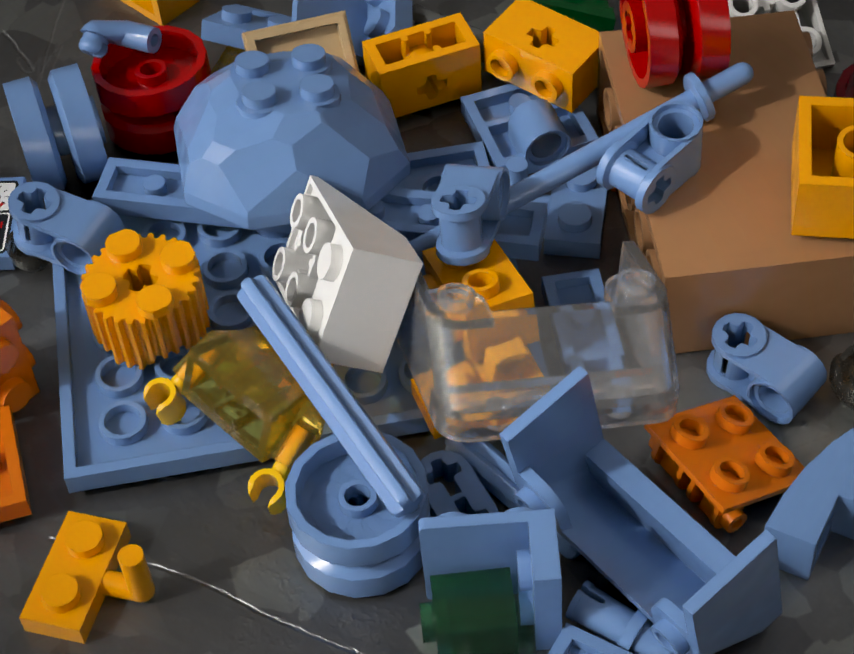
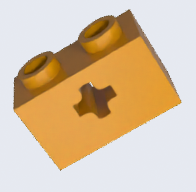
M515 0L483 32L485 71L493 74L499 80L507 81L571 113L597 87L599 31L532 0Z
M461 12L362 41L365 76L387 96L395 118L482 91L480 44Z

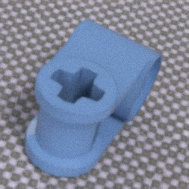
M670 102L655 108L650 116L624 138L617 140L606 150L596 170L597 183L607 190L617 188L633 198L636 208L645 214H652L667 201L668 197L689 178L695 176L701 167L703 117L700 111L694 106L683 102Z
M457 164L445 165L440 184L431 199L432 213L439 219L440 233L436 240V255L439 260L449 265L468 266L482 261L490 253V248L501 221H504L508 211L510 176L507 168Z
M39 181L26 182L17 186L8 198L9 213L17 221L13 229L14 243L17 248L26 255L35 256L62 266L76 275L81 276L86 273L85 266L86 264H93L91 259L93 255H101L100 249L105 247V240L110 234L124 229L122 220L110 207L100 202L86 200L59 190L48 183Z
M743 313L724 315L716 321L712 329L711 342L714 350L711 351L706 363V373L710 381L718 388L735 395L738 399L753 407L765 419L775 424L785 425L790 423L827 380V371L817 355L766 327L755 317ZM747 332L750 334L748 345L744 344ZM724 359L728 361L726 373L723 372Z

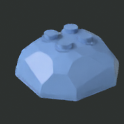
M303 44L295 47L292 51L270 54L254 50L240 53L236 56L235 62L214 72L194 87L176 116L174 124V135L185 203L248 230L289 225L294 199L299 193L304 194L310 175L321 178L369 211L410 174V161L387 96L342 58L325 53L324 48L316 44Z

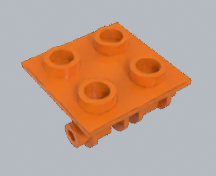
M735 395L646 422L643 427L652 436L648 443L652 449L651 458L667 471L679 489H687L686 497L691 502L701 501L698 507L707 515L714 528H724L728 533L738 530L747 520V515L742 511L745 506L784 493L805 468L791 450L784 446L753 414L751 409L744 405Z

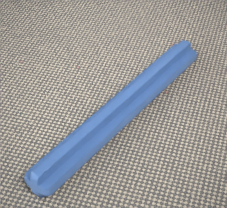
M260 274L253 279L249 277L244 279L240 283L242 288L237 293L239 302L391 515L398 518L407 513H414L420 508L419 504L425 497L421 486L268 277Z

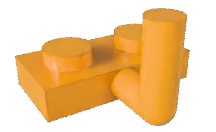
M68 511L20 614L19 619L25 631L85 644L105 596L145 603L152 599L155 594V585L143 549L136 544L128 545L131 533L127 522ZM119 565L122 572L117 571Z

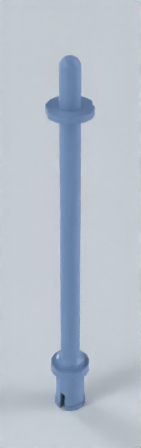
M739 62L703 82L695 73L690 72L683 77L685 92L663 104L683 102L692 105L700 111L703 119L708 122L715 118L716 111L713 102L748 84L754 76V70L750 64ZM654 109L510 186L507 214L599 165L606 150L614 142L629 134L650 116ZM439 225L409 241L421 261H423L422 251L436 246V240L440 233Z

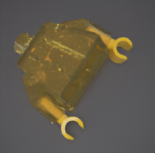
M257 325L243 330H212L195 346L191 347L189 352L173 368L175 375L171 379L160 377L147 383L143 393L144 400L151 410L157 408L156 415L162 424L173 425L180 421L186 412L184 396L261 463L269 460L271 457L276 461L272 468L258 470L250 476L248 493L254 503L264 488L268 486L278 487L277 492L269 501L268 510L272 515L279 514L286 508L285 481L288 478L294 461L313 443L320 440L326 422Z

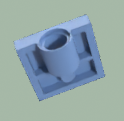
M511 83L460 97L461 113L476 142L483 141L490 167H505V163L509 158L519 156L527 160L528 174L535 173L556 162L557 159H562L599 138L580 105L571 113Z

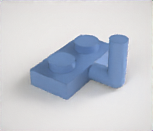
M515 156L506 161L505 168L509 171L510 186L528 177V162L525 158ZM598 165L553 189L551 195L544 194L531 201L547 203L544 254L600 259L609 190L596 181Z

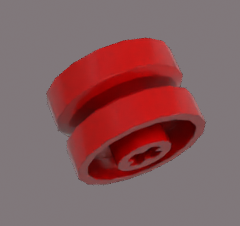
M619 0L627 57L639 87L651 88L673 84L680 69L685 74L693 72L699 79H706L729 67L731 23L728 0Z
M170 25L154 26L159 28L162 34L161 45L154 54L109 43L108 51L104 57H94L90 69L100 103H102L101 110L111 141L123 150L141 155L167 154L177 151L174 135L176 116L194 87L211 75L208 54L202 39L187 29Z

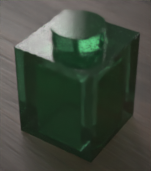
M510 567L430 576L432 602L419 603L423 643L437 642L438 654H519L518 622Z

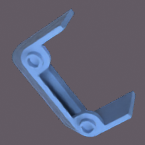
M581 366L573 370L499 434L515 483L519 488V491L513 495L518 506L534 510L554 508L557 532L654 623L650 627L653 635L670 654L717 653L763 632L782 614L777 538L766 529L737 556L733 555L604 439L589 374Z

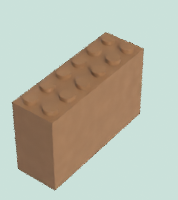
M794 10L730 17L731 55L729 67L739 62L748 63L754 70V76L748 84L713 102L716 111L715 118L708 122L703 119L701 167L696 175L689 178L673 192L667 201L652 214H645L637 209L635 200L616 188L658 356L714 349L711 342L712 329L717 320L724 315L732 313H743L755 317L763 325L788 340L854 332V239L791 235L792 141L799 95L827 97V81L824 70L822 68L816 69L813 62L811 36L808 31L802 32ZM622 30L599 32L596 113L602 136L685 92L683 77L686 74L682 69H680L673 84L651 88L639 87L628 61ZM748 332L746 333L744 343L746 345H748L750 338V334Z

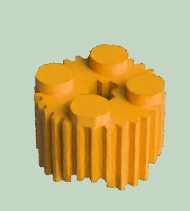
M123 229L110 234L105 240V247L100 249L101 255H93L91 257L93 264H86V273L81 275V295L97 342L103 344L105 351L112 350L116 364L120 365L125 361L127 368H132L135 364H138L140 370H144L147 365L155 363L157 356L161 355L166 359L169 352L180 353L179 347L182 345L185 346L186 350L192 346H200V337H206V328L210 327L207 311L209 310L199 261L191 244L184 240H177L174 237L167 240L164 234H161L158 238H154L153 233H149L147 237H142L140 233L138 234L131 229Z

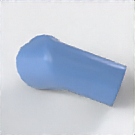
M90 20L80 30L83 33V37L78 45L81 52L96 58H102L106 55L109 43L154 54L159 50L162 34L157 27L129 20Z

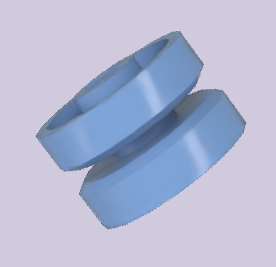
M75 63L50 70L47 81L54 102L52 106H44L37 82L29 76L2 83L32 181L48 183L54 188L62 191L65 190L67 178L60 157L70 154L79 180L84 184L98 181L108 161L104 148V143H107L94 98L92 95H88L78 64Z
M382 433L424 491L425 497L419 504L420 508L412 514L407 513L400 518L391 515L334 434L313 443L294 461L285 482L286 509L289 524L292 528L296 557L308 578L328 592L352 598L384 595L408 583L423 567L418 521L421 518L430 517L426 469L411 447L390 434Z

